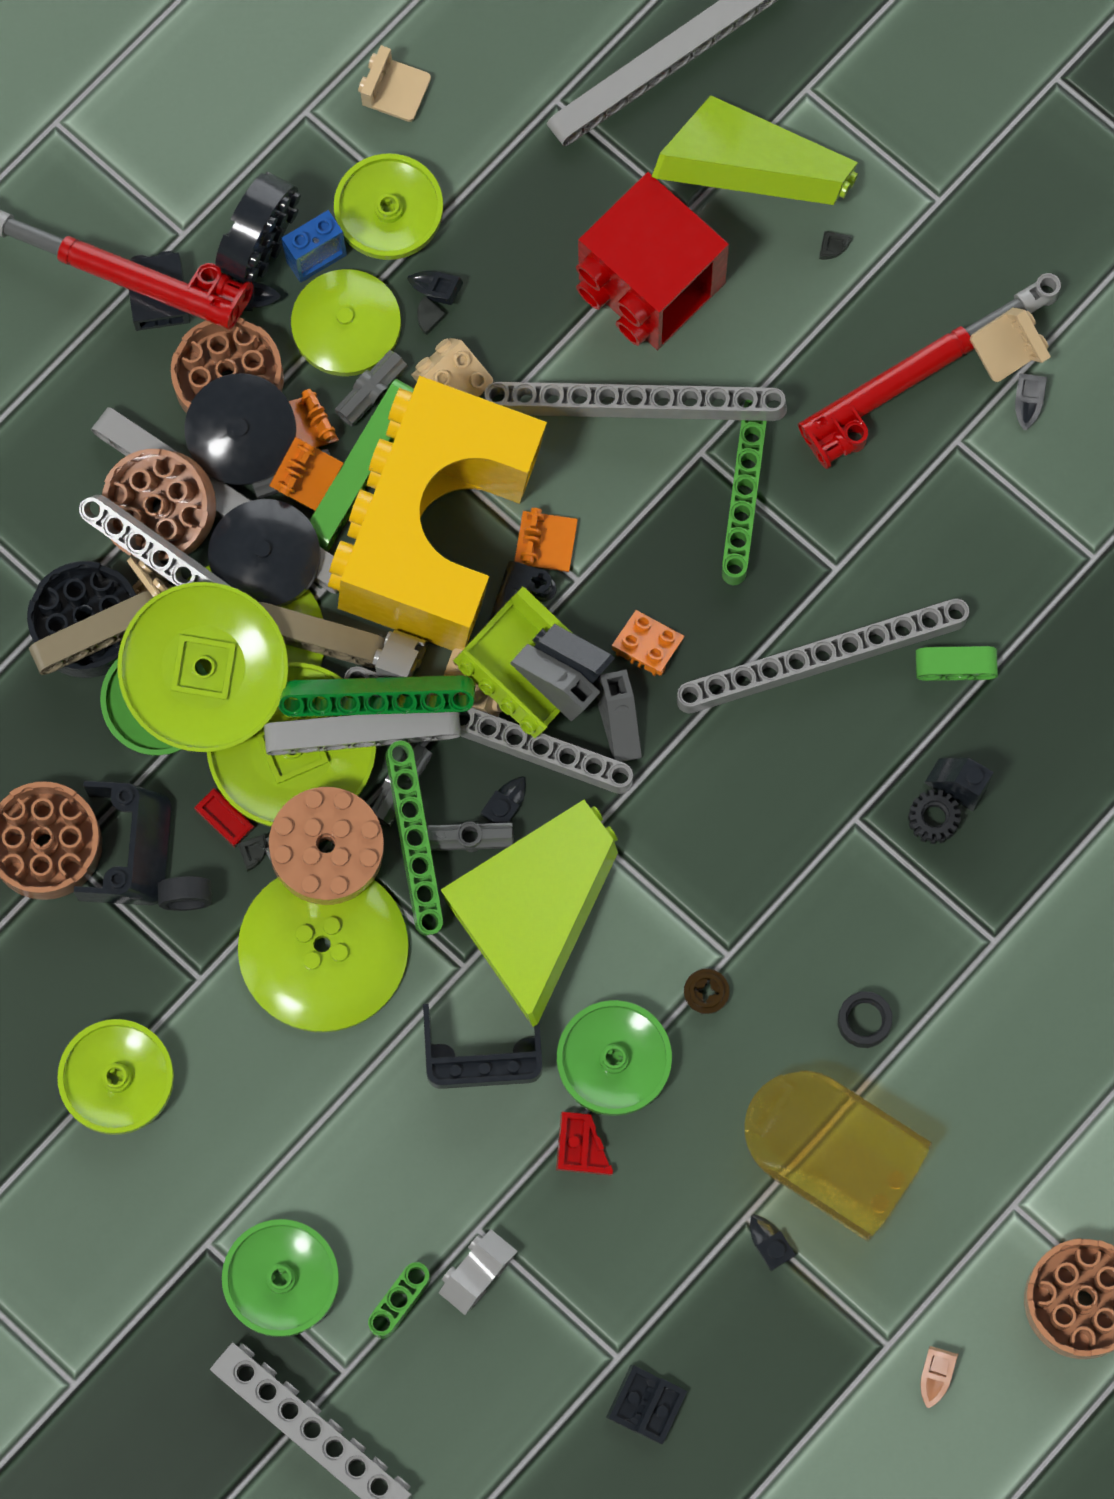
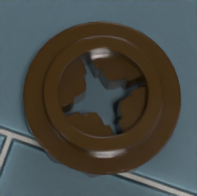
M701 969L692 973L686 980L684 997L692 1010L701 1014H714L724 1008L727 1003L729 985L725 977L718 971ZM708 980L710 981V990L716 994L709 995L706 1003H703V994L696 990L704 989Z

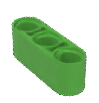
M924 647L916 650V678L918 680H990L998 677L997 649L995 647Z
M420 1262L409 1264L368 1319V1325L375 1337L382 1339L390 1337L430 1283V1274L424 1264ZM412 1271H423L425 1273L423 1282L420 1284L411 1283L409 1275ZM398 1293H403L408 1298L406 1305L401 1308H396L391 1304L393 1296ZM379 1317H386L390 1320L389 1328L383 1332L377 1331L374 1328V1322Z

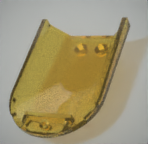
M800 1071L779 1075L767 1082L753 1097L745 1117L746 1143L756 1164L771 1178L867 1242L885 1224L918 1174L932 1148V1142L834 1079L813 1071Z

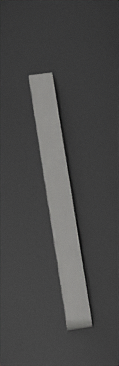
M719 0L555 113L548 120L547 126L563 146L573 143L778 0Z
M494 382L488 385L484 393L485 399L493 402L492 399L496 395H504L505 398L502 401L493 403L526 415L776 421L782 419L787 412L784 393L777 388ZM524 395L532 396L529 402H520L521 397ZM551 396L560 397L556 403L551 404L547 402ZM580 396L587 397V400L582 404L574 403L575 399ZM606 397L615 398L611 404H602V400ZM638 397L642 399L638 405L629 404L633 398ZM661 398H668L670 400L665 406L656 404ZM688 399L697 400L694 406L684 405ZM717 399L725 401L721 407H714L712 403ZM744 400H751L753 402L747 408L739 406ZM773 400L781 403L777 408H769L767 406Z
M110 407L106 408L91 428V431L97 437L125 456L144 449L175 451ZM208 475L215 491V516L222 519L235 507L250 501L225 483ZM320 547V565L314 582L327 591L336 594L338 590L328 587L331 576L329 570L334 556Z
M951 599L686 682L678 689L677 705L684 713H695L959 630L966 624L969 607L961 599ZM958 610L963 617L952 619L948 612ZM931 618L935 621L936 626L933 628L925 627L922 620ZM903 626L909 630L910 634L900 636L896 633L895 629ZM875 634L882 637L883 642L877 645L870 642L869 637ZM845 643H852L856 646L857 650L853 653H848L843 650L842 646ZM819 651H825L830 655V659L820 661L815 654ZM797 659L804 666L796 670L790 667L789 662ZM766 668H773L776 670L777 675L773 678H768L763 675L762 671ZM740 676H745L749 678L751 683L747 686H740L735 680ZM717 684L722 686L724 691L721 694L715 695L710 692L709 688ZM686 693H693L696 695L697 700L693 703H687L683 700L682 696Z
M358 666L347 670L344 679H354L355 677L385 678L376 675V672ZM472 707L468 711L459 712V716L465 715L470 719L468 724L460 726L461 737L614 793L623 794L632 787L633 772L625 763L543 733L534 738L530 734L525 733L520 725ZM485 725H492L496 728V731L488 736L484 735L481 729ZM516 734L521 736L523 740L518 745H511L507 741L508 737ZM538 744H544L549 748L548 752L543 755L535 753L533 749ZM564 754H571L575 757V760L567 765L560 761V757ZM596 763L602 769L597 774H590L586 768L589 764ZM617 773H623L628 777V780L623 784H618L612 778Z

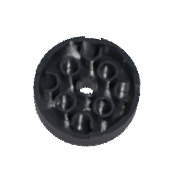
M266 172V174L261 173L254 180L230 219L234 221L233 227L228 233L223 234L215 266L219 267L222 273L230 275L243 284L247 281L252 283L258 276L261 278L265 276L270 265L268 261L271 256L276 258L279 255L283 246L280 241L288 224H292L299 210L295 208L301 198L298 188L269 172Z
M79 561L58 567L41 580L29 602L27 622L33 642L35 643L77 623L84 615L93 616L136 596L134 589L122 574L101 565V563ZM121 641L71 663L58 671L79 678H93L105 675L112 664L118 659Z

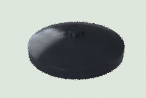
M230 374L211 381L196 394L186 414L185 439L192 458L202 467L206 474L226 484L251 485L262 482L277 472L296 437V420L289 401L274 384L251 374Z
M273 499L252 500L229 511L215 527L208 549V561L213 574L231 587L248 594L257 602H264L279 607L294 602L309 589L318 573L321 558L319 540L308 518L295 507Z

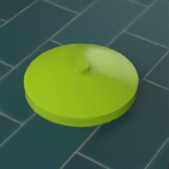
M379 154L361 160L345 173L336 189L334 214L336 222L343 231L344 239L355 250L372 258L395 260L415 254L433 239L443 217V197L436 178L423 164L400 154Z
M341 269L322 274L305 286L294 303L291 315V328L299 352L312 366L331 375L355 376L363 374L367 370L371 371L389 350L393 352L400 336L401 317L396 298L381 280L363 271Z
M112 1019L88 1026L70 1041L61 1057L57 1078L61 1099L70 1114L79 1123L98 1133L122 1135L132 1133L147 1126L163 1111L172 1092L174 1072L166 1047L151 1030L136 1022Z

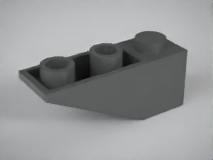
M527 644L510 662L517 671L570 721L582 713L600 693L580 672L530 644Z
M627 670L599 675L592 685L600 691L596 696L612 758L619 762L640 759L642 756L634 695Z

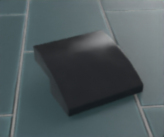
M630 1365L606 1418L663 1445L687 1391L635 1365Z

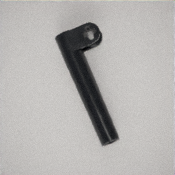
M509 561L489 621L522 587H525L538 601L546 602L551 600L556 594L557 587L550 574L543 569Z

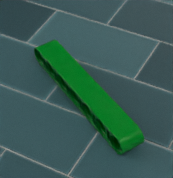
M463 675L292 680L287 682L286 687L281 693L279 708L283 714L291 717L464 712L473 706L476 685L472 678Z

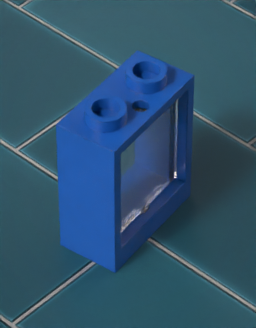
M329 210L282 237L286 262L300 283L347 256L343 231Z

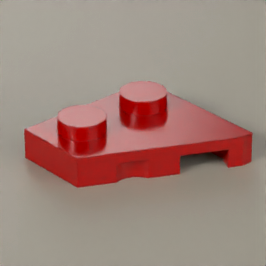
M561 1112L556 1170L607 1176L613 1174V1169L611 1165L609 1166L605 1156L602 1141L596 1133V1126L591 1114Z

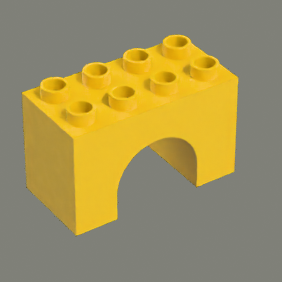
M419 375L413 392L399 388L388 416L390 423L386 432V436L395 439L394 443L381 438L377 443L368 470L371 472L367 481V486L374 488L375 492L372 494L360 489L349 517L351 524L347 534L348 537L356 539L354 545L344 541L339 542L329 570L331 576L328 587L339 591L338 609L428 640L430 643L452 651L455 648L463 650L468 644L480 612L489 576L453 563L440 555L428 542L421 526L420 517L436 499L449 492L461 489L486 491L520 504L539 454L547 422Z

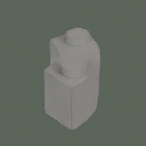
M399 630L389 631L383 650L378 648L373 658L372 664L376 665V675L385 678L412 677L415 670L420 667L429 644L428 640Z
M490 1230L483 1237L480 1235L476 1236L468 1246L471 1252L457 1269L452 1266L442 1278L445 1284L439 1291V1294L464 1315L487 1292L486 1288L496 1276L499 1277L518 1252L493 1230Z

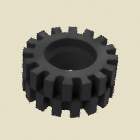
M933 789L929 790L926 794L925 792L921 793L913 801L908 815L910 830L913 829V834L916 837H921V841L925 842L927 840L930 841V844H935L937 841L943 843L945 839H950L954 832H956L960 823L961 812L957 807V801H953L949 793L945 795L943 794L944 791L934 792ZM930 807L940 808L945 814V822L938 827L929 826L923 817L925 810Z

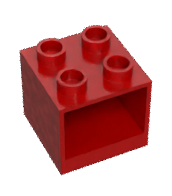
M647 172L578 239L579 264L576 266V270L579 273V280L581 282L576 286V289L581 297L593 308L599 310L607 304L617 313L620 318L616 321V326L631 343L639 346L646 340L658 351L725 285L729 244L663 184Z

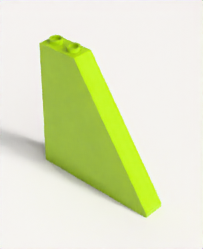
M710 96L660 152L652 177L661 180L834 205L840 197L845 198L849 188L853 187L858 173L854 172L858 162L714 96Z
M585 800L577 803L441 889L447 905L532 1027L538 1024L618 854L615 845L618 839L610 826L606 828L601 823L603 818L595 806L590 808Z

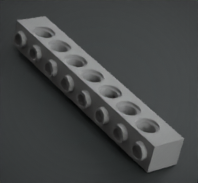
M232 1342L209 1369L360 1499H410L412 1497L408 1492L411 1487L398 1475L395 1479L390 1477L385 1472L388 1467L376 1456L370 1460L364 1455L363 1452L366 1448L355 1438H352L350 1441L341 1435L344 1430L331 1418L328 1422L323 1420L319 1416L321 1410L309 1399L306 1403H303L297 1398L296 1395L299 1391L287 1381L283 1385L274 1378L277 1372L265 1362L261 1366L252 1359L255 1354L243 1343L237 1347ZM250 1366L254 1369L253 1378L246 1382L241 1381L238 1376L240 1369ZM266 1385H273L276 1388V1395L271 1400H263L261 1398V1390ZM288 1404L298 1406V1414L293 1419L283 1417V1409ZM310 1423H318L321 1427V1432L316 1438H308L305 1435V1428ZM335 1441L340 1442L343 1445L342 1454L338 1457H330L327 1453L328 1445ZM357 1460L364 1462L366 1466L365 1472L358 1477L352 1476L349 1471L351 1463ZM379 1479L385 1480L388 1484L387 1492L381 1496H377L372 1492V1484Z

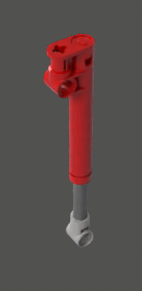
M0 210L1 237L10 236L55 254L59 262L71 265L74 268L228 330L234 327L251 298L253 292V284L247 281L242 284L232 280L230 275L222 273L221 269L213 263L201 265L188 284L86 242L79 241L71 236H66L64 239L15 220L12 214Z
M1052 273L1042 274L1037 282L1015 294L1012 301L965 329L962 326L957 327L950 334L947 333L799 422L798 428L802 437L821 465L828 469L831 467L830 462L838 457L861 451L865 447L868 437L867 426L861 417L959 359L963 354L965 355L974 350L970 341L973 333L1011 308L1023 309L1033 313L1042 306L1053 304L1057 300L1061 288L1059 278ZM1049 286L1054 292L1045 293L1041 290V287ZM857 432L862 438L854 441L848 437V434Z

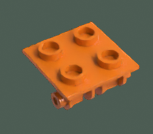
M307 389L301 393L302 398L289 401L296 420L297 438L315 448L339 440L335 434V428L331 426L328 420L327 413L324 412V407L320 405L317 399L316 392Z
M295 437L269 486L316 511L340 471L343 462Z
M531 508L530 512L523 511L515 562L530 567L569 572L578 519L541 514L542 510L539 508Z
M636 610L611 647L617 656L627 660L631 658V664L638 661L639 668L645 665L644 669L651 672L652 675L656 676L658 674L662 676L666 669V664L685 636Z

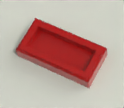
M215 788L194 807L195 811L234 848L254 829V826Z

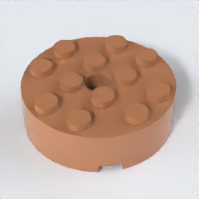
M239 318L230 330L209 321H203L190 329L182 337V341L172 357L171 379L177 399L186 414L196 394L211 381L222 377L221 374L228 370L233 371L232 374L243 373L261 377L274 384L282 392L284 374L281 358L276 344L264 329L245 321L243 318Z
M163 449L139 450L121 459L110 470L104 481L103 496L187 555L204 542L213 526L216 515V497L213 485L202 467L184 454ZM156 498L161 500V508L157 513L153 508ZM114 518L113 527L119 532L123 529V523L120 519ZM137 534L135 538L136 544L144 548L146 540L142 535ZM112 540V542L123 552L130 556H134L133 554H131L126 549H124ZM160 550L158 553L159 560L169 561L168 554Z
M53 782L29 783L9 792L10 794L0 802V879L16 893L39 900L60 898L74 892V886L81 887L96 870L102 853L101 829L89 804L71 788ZM50 835L51 839L47 844L43 846L36 844L39 837Z
M318 787L299 793L280 809L271 826L269 852L276 876L292 894L310 903L333 905L355 898L373 882L379 872L383 859V833L377 816L364 800L344 789ZM328 840L335 845V848L332 852L323 853L318 848L319 844Z
M1081 1238L1069 1240L1049 1250L1032 1269L1024 1292L1026 1316L1036 1336L1056 1353L1075 1359H1094L1114 1351L1113 1245L1100 1240ZM1080 1291H1086L1091 1295V1305L1085 1306L1079 1303L1078 1293Z

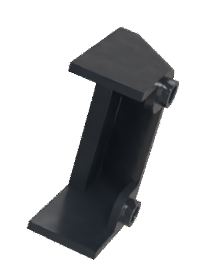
M84 781L83 787L89 797L111 798V802L117 810L132 813L127 867L116 866L110 868L104 875L103 888L74 886V893L77 899L83 902L133 905L158 904V883L165 880L167 874L172 805L169 798L162 793L128 783Z
M423 1004L427 1079L433 1087L447 1089L533 1083L542 1075L540 1020L534 1026L535 1038L519 1040L514 1045L513 1053L456 1057L454 1050L449 1045L432 1044L429 1004Z

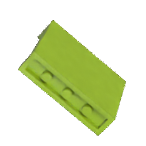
M522 587L453 661L464 675L469 676L478 684L479 689L484 694L489 695L499 704L500 709L505 714L514 718L525 733L536 738L547 728V725L556 717L560 710L517 671L510 662L527 644L533 647L536 645L532 640L542 628L548 631L556 624L569 632L571 631L525 587Z

